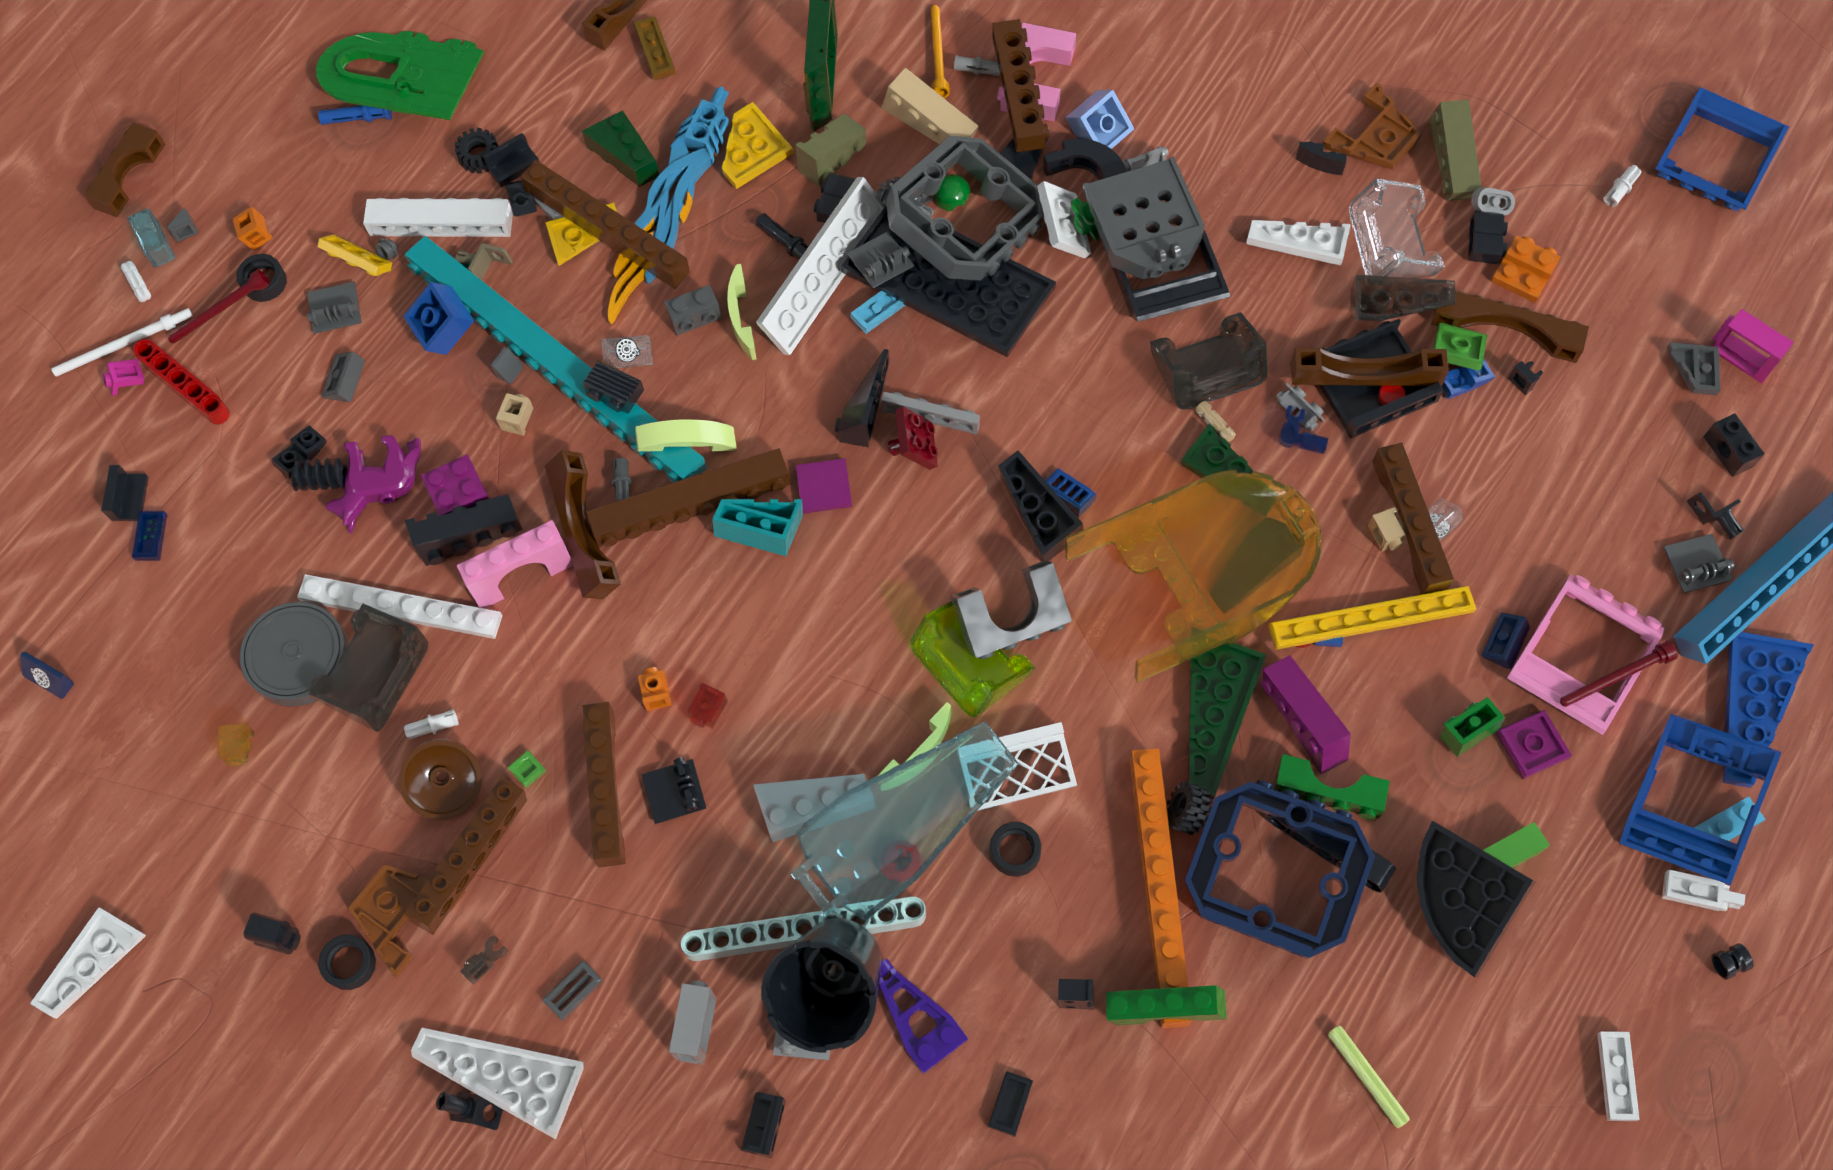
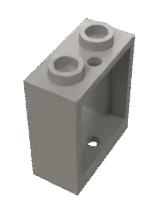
M691 981L690 985L682 983L669 1053L676 1061L700 1065L705 1063L717 997L711 988L707 987L705 982Z

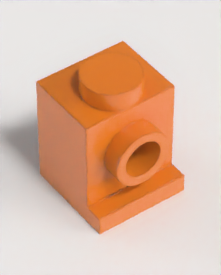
M249 207L232 219L238 239L253 251L272 239V235L268 233L264 216L253 207Z
M651 667L645 669L643 675H638L642 701L646 711L672 706L667 676L664 670L659 671V668ZM657 684L654 688L649 687L650 685Z

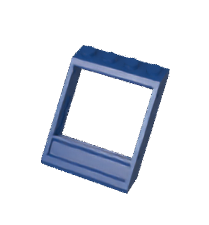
M1700 87L1655 169L1659 170V176L1671 181L1673 177L1681 180L1680 185L1691 191L1695 187L1703 190L1704 193L1702 195L1713 201H1716L1717 198L1727 201L1725 206L1730 209L1739 211L1742 208L1746 210L1789 126ZM1693 114L1769 147L1747 194L1739 190L1736 193L1675 166L1676 161L1667 158L1676 140L1685 131Z
M1670 714L1628 816L1619 844L1731 886L1782 752ZM1665 746L1764 780L1756 804L1750 808L1737 844L1642 809L1656 776V768Z

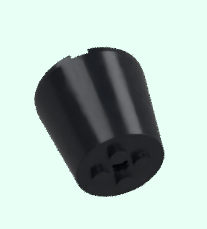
M841 918L828 919L812 927L772 960L762 980L761 999L764 1001L768 1013L767 1019L781 1037L798 1048L811 1052L826 1053L827 1050L845 1049L857 1042L865 1034L875 1014L882 966L881 951L873 935L865 927L854 921Z

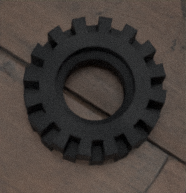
M471 128L469 129V134L464 131L462 133L463 138L459 136L457 138L458 142H455V152L461 166L466 171L469 169L470 173H474L477 170V173L481 174L482 169L488 172L483 156L498 147L496 138L492 133H489V130L485 129L483 132L482 128H477V132ZM476 147H486L485 151L481 154H469Z
M1187 781L1180 782V786L1176 785L1175 792H1171V800L1167 801L1169 805L1166 808L1168 825L1172 829L1193 835L1199 832V828L1204 826L1203 820L1207 821L1208 816H1206V813L1210 812L1211 808L1208 806L1211 803V798H1208L1210 793L1204 787Z

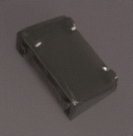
M1242 312L1230 315L1221 322L1219 336L1177 350L1175 343L1170 338L1165 337L1150 342L1152 356L1172 400L1178 408L1183 410L1198 406L1203 401L1211 402L1256 387L1265 381L1268 374L1266 342Z
M363 603L351 618L355 635L330 677L322 675L312 682L309 695L346 717L378 732L388 721L425 657L428 641L417 626Z

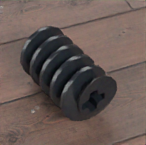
M330 458L325 459L324 465L321 464L320 459H316L314 466H312L310 459H306L303 467L300 460H295L291 476L294 491L299 489L307 491L309 488L311 490H318L319 488L327 490L329 487L331 489H338L339 486L345 489L344 481L348 468L341 463L340 458L335 459L334 465H332Z

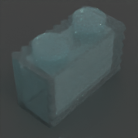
M144 209L128 217V221L141 249L153 267L161 266L175 259L176 256L170 247L164 231L150 209Z

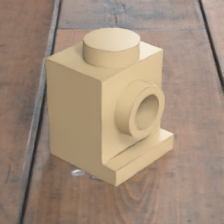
M506 393L496 417L501 430L522 436L525 435V428L534 409L530 399L522 394L512 395Z
M1396 507L1373 515L1368 524L1381 552L1388 549L1394 551L1405 545L1403 540L1405 530L1403 523L1396 518L1398 512Z

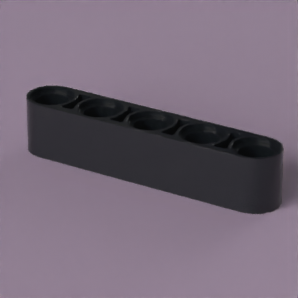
M1297 808L1291 811V818L1295 822L1300 823L1306 820V814L1303 810ZM1267 815L1266 819L1274 827L1337 868H1340L1348 844L1308 829L1293 830L1287 826L1284 820ZM1372 850L1375 859L1365 886L1381 893L1396 871V867Z

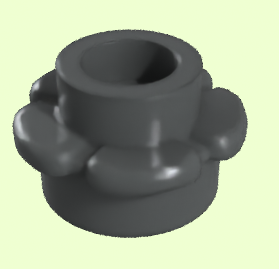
M379 239V243L375 246L377 254L388 261L391 258L395 259L398 251L397 245L390 239Z

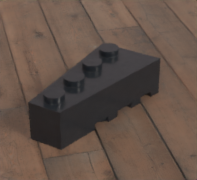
M508 494L478 501L474 504L473 508L454 507L451 513L438 516L437 512L427 514V519L415 522L414 518L405 520L413 546L426 566L438 565L447 558L464 555L471 549L479 546H488L497 539L512 537L518 531L523 530Z

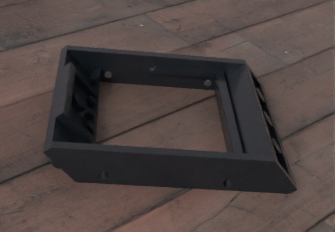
M1205 229L1199 247L1209 271L1132 291L1125 272L1112 267L1130 316L1134 320L1139 322L1230 297L1229 289Z

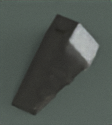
M1355 275L1350 292V311L1354 319L1365 321H1384L1454 305L1456 302L1454 280Z

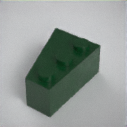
M623 110L582 130L586 147L599 154L605 162H610L621 174L639 187L659 176L655 158Z

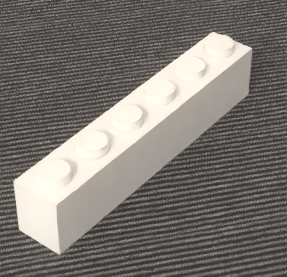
M377 198L367 199L363 224L370 236L510 237L513 211L508 199Z

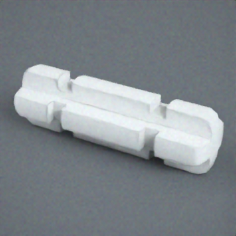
M127 261L122 263L121 269L140 302L150 300L151 294L147 290L133 262Z

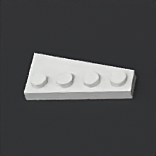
M1252 220L1246 244L1341 265L1351 224H1342L1341 227H1331L1330 223H1320V226H1306V222L1285 225L1283 221Z

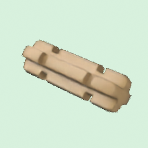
M1207 401L1201 402L1196 407V412L1201 418L1204 417V421L1207 424L1210 423L1222 439L1225 438L1228 442L1232 441L1235 438V432L1231 427H1226L1227 423L1215 410H1211L1212 407Z

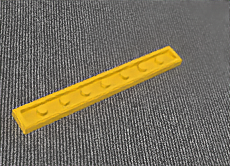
M1469 586L1271 622L1268 627L1275 650L1474 613L1476 606Z

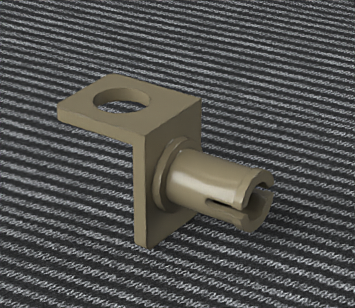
M481 243L476 254L459 250L457 252L459 255L455 256V260L463 266L469 267L468 270L481 280L492 261L509 265L513 263V260L504 248ZM494 252L501 254L503 257L496 255Z

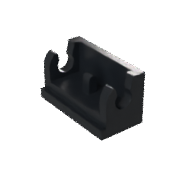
M761 1092L755 1093L741 1151L772 1158L786 1104L784 1097Z

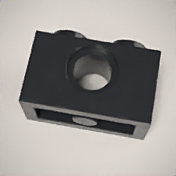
M1736 413L1715 422L1703 436L1732 477L1753 468L1765 454Z

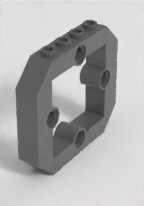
M949 136L892 185L886 199L889 228L946 277L952 279L982 280L988 274L992 276L1000 267L999 263L1001 261L1006 263L1013 255L1015 248L1021 249L1027 242V237L1029 235L1033 237L1040 230L1042 225L1039 223L1044 216V212L1039 200L1037 184L983 139ZM956 163H959L982 183L980 191L985 198L992 201L1001 199L1018 213L1008 223L999 224L991 239L974 254L952 236L954 227L949 220L941 217L932 219L913 203L922 193L925 195L936 194L945 178L946 172Z

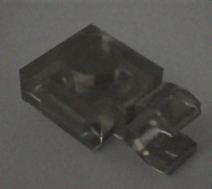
M492 936L486 941L484 953L475 954L464 963V968L460 972L472 984H475L494 966L493 963L497 959L506 955L508 950L505 946H502L498 951H493V945L499 941L496 936Z

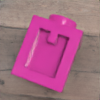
M138 359L107 363L106 373H103V383L106 388L109 387L112 396L118 394V387L144 384V376Z

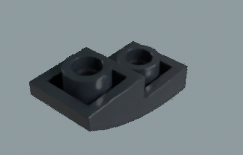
M1312 141L1299 142L1296 160L1325 173L1342 175L1347 161V154L1323 152V144Z
M310 425L290 439L291 445L272 458V464L289 479L292 476L295 460H300L303 467L305 460L310 459L311 461L327 443L326 439Z

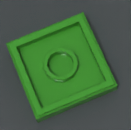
M1439 322L1433 349H1447L1448 363L1480 371L1483 365L1487 335Z

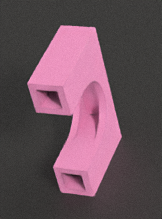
M1022 23V28H1026L1028 41L1025 42L1026 47L1031 49L1032 61H1029L1030 64L1038 61H1047L1067 66L1071 65L1076 45V33ZM1039 85L1040 99H1038V103L1043 104L1045 117L1043 120L1054 122L1060 103L1061 89ZM1000 86L997 100L1001 101L1000 111L1008 112L1003 87Z
M553 520L464 561L458 564L457 567L478 606L484 609L505 599L498 585L501 579L510 571L529 563H543L546 565L550 575L553 576L572 567L573 563Z

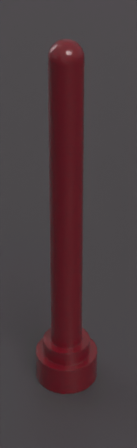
M257 269L250 274L246 284L168 336L169 342H178L253 290H264L270 286V281L260 269Z
M1665 640L1657 644L1651 654L1561 697L1560 704L1567 707L1657 662L1659 664H1668L1678 658L1677 650L1670 641Z

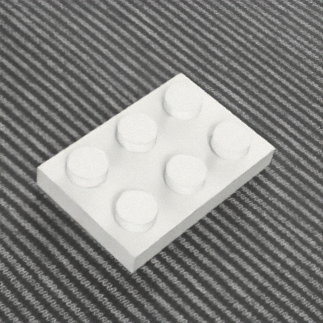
M1045 181L1037 186L1040 196L1039 200L1042 204L1044 220L1052 247L1082 258L1092 254L1087 234L1081 235L1074 225L1076 214L1071 208V201L1077 198V195Z

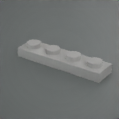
M884 392L881 399L882 412L896 415L895 410L904 406L935 425L976 435L980 428V415L971 410L962 411L946 404L937 405L929 403L922 398H908L897 392Z

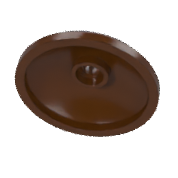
M447 739L430 740L414 748L405 758L399 774L400 791L408 806L421 816L437 820L453 818L465 812L478 797L482 783L481 768L474 754L464 745ZM438 772H444L446 774V778L444 780H438L436 778V774Z

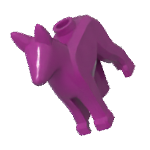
M393 435L381 437L382 443L388 449L383 468L365 466L363 451L358 449L356 441L344 444L345 450L349 455V465L344 481V495L339 499L328 502L326 509L341 518L344 526L348 525L350 534L354 530L356 519L368 503L380 501L381 503L389 504L393 503L395 498L409 493L414 486L416 464L421 454V440L419 438L407 442L408 452L404 454Z

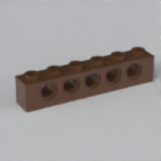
M1020 19L992 23V39L1016 152L1045 148V138H1049L1047 123L1043 124L1042 121L1045 117L1043 104L1038 103L1040 89L1039 85H1034L1036 72L1035 67L1030 66L1029 62L1032 61L1030 47H1026L1025 44L1028 41L1026 28H1022Z
M503 777L500 778L406 910L405 914L411 923L434 935L527 802L525 791Z

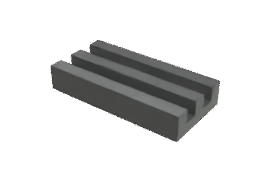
M583 960L542 1001L563 1021L603 980ZM585 970L587 973L554 1005L552 1001ZM591 978H593V980L562 1011L559 1010Z

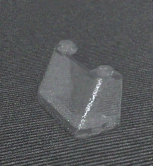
M1376 178L1351 202L1349 214L1365 275L1370 282L1384 283L1434 276L1445 268L1440 253L1436 251L1425 253L1415 216L1425 206L1422 186Z

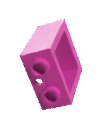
M1743 309L1735 317L1730 314L1712 338L1716 341L1713 346L1719 347L1720 357L1760 383L1766 379L1794 343ZM1735 332L1742 338L1746 339L1759 349L1769 354L1770 357L1767 358L1754 348L1750 347L1737 337L1733 336L1731 333Z

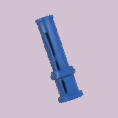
M360 105L319 110L318 116L321 125L355 120L372 122L373 119L381 118L392 120V111Z

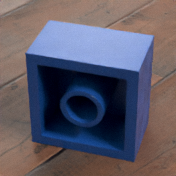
M434 282L428 284L403 316L425 351L444 355L449 353L474 322V319L453 287Z

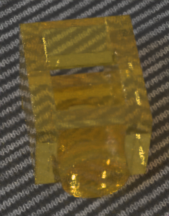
M245 723L218 726L217 756L229 766H242L244 762H248V753L252 749L249 737L254 736V731Z

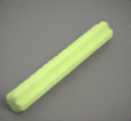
M1337 1026L1328 1033L1329 1038L1394 1126L1400 1128L1410 1120L1409 1116L1342 1026Z

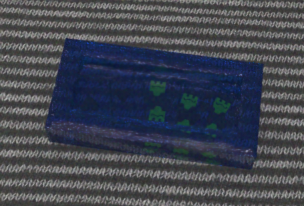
M139 511L132 558L135 561H160L167 521V513L165 511Z

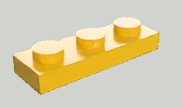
M333 234L319 238L318 247L327 251L328 255L344 259L347 264L358 266L366 270V273L369 275L379 276L391 271L393 262Z

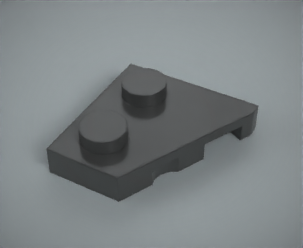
M1669 343L1667 351L1691 393L1717 395L1720 392L1719 347Z

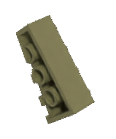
M1469 99L1440 102L1428 122L1442 178V192L1446 195L1447 201L1472 199L1474 191L1481 187Z

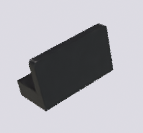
M523 133L483 156L489 173L501 188L520 177L535 160L539 161V158L529 147Z
M109 465L101 511L111 521H140L142 519L149 477L146 474H127L120 465Z

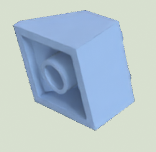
M1097 90L1065 117L1076 138L1094 140L1111 149L1134 130L1131 121L1113 90Z

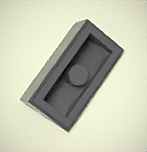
M354 352L336 354L322 397L324 399L351 402L365 360Z

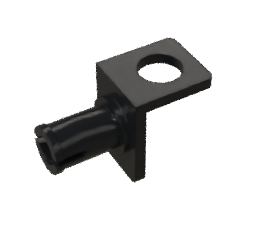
M522 180L506 184L514 216L517 217L537 211L534 197L525 191Z
M1701 492L1687 500L1703 525L1711 520H1717L1729 536V539L1745 531L1731 513L1732 507L1741 502L1740 499L1717 512L1714 511ZM1697 501L1704 506L1705 512L1699 509Z
M442 1092L436 1100V1108L441 1111L450 1112L451 1121L474 1124L492 1130H497L499 1127L503 1109L477 1094L458 1092L456 1095ZM488 1105H492L495 1110L494 1117L490 1121H486L483 1117V1111Z

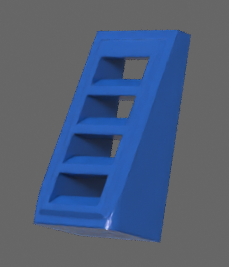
M1059 468L1045 480L1078 518L1096 501V493ZM1058 477L1062 480L1056 487L1051 485ZM1065 484H1068L1069 486L1063 492H1061L1060 489ZM1073 489L1076 491L1071 497L1067 496ZM1081 495L1083 498L1076 502L1075 500Z

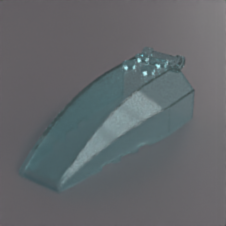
M984 721L937 745L935 748L923 754L921 753L913 759L848 790L805 822L796 833L806 862L790 874L794 880L798 879L820 907L821 910L819 912L824 918L841 905L866 921L924 873L941 851L952 841L956 834L1019 763L987 722ZM813 869L835 899L833 901H828L807 874L808 870Z

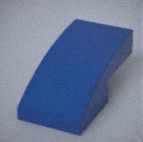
M1483 359L1480 371L1462 366L1448 371L1441 387L1446 398L1450 399L1490 382L1495 378V375Z

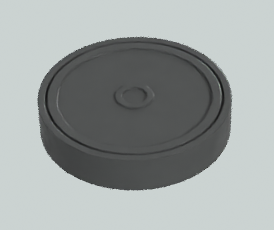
M307 602L281 604L262 614L248 629L240 649V665L247 682L266 700L289 707L307 705L329 694L342 680L350 660V644L343 627L327 610Z

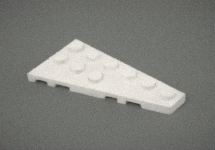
M421 1028L411 1049L412 1057L554 1139L557 1138L584 1069L583 1062L426 1028Z

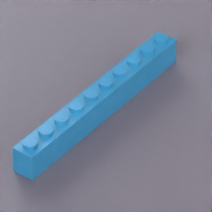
M1833 492L1673 636L1681 656L1707 664L1833 549Z

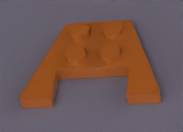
M1376 82L1364 95L1363 102L1380 112V114L1356 140L1335 127L1323 140L1322 144L1325 149L1393 169L1420 139L1421 132L1404 112H1399L1394 106L1395 102L1390 96L1387 97L1382 92L1381 85Z
M383 865L348 909L393 976L398 978L413 957L393 943L392 940L409 920L405 912L426 884L428 878ZM464 890V892L462 893V895L459 897V899L457 900V902L455 903V905L452 907V909L456 906V904H457V903L460 901V899L464 896V894L466 893L465 890Z

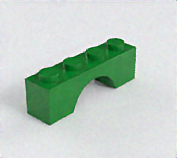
M1283 754L1278 763L1273 790L1283 793V790H1289L1298 794L1299 799H1303L1305 802L1309 803L1310 799L1331 806L1334 811L1337 809L1346 812L1350 811L1358 813L1361 818L1374 820L1375 818L1379 819L1385 810L1390 781L1363 774L1350 787L1332 788L1316 778L1309 760Z
M1217 985L1106 992L1107 1021L1119 1026L1144 1024L1148 1021L1161 1019L1227 1020L1225 990Z

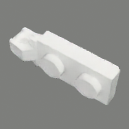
M1673 870L1665 872L1662 899L1716 911H1727L1728 907L1740 909L1745 904V895L1729 891L1730 886L1725 885V883Z

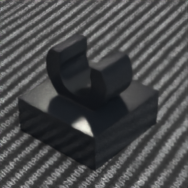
M1523 361L1519 362L1514 366L1508 377L1524 395L1533 390L1543 374L1542 370L1535 374L1530 370L1534 364L1533 361H1529L1526 364Z

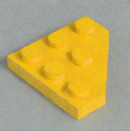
M754 102L743 107L733 115V125L731 133H729L722 172L734 188L738 189L794 154L792 146Z

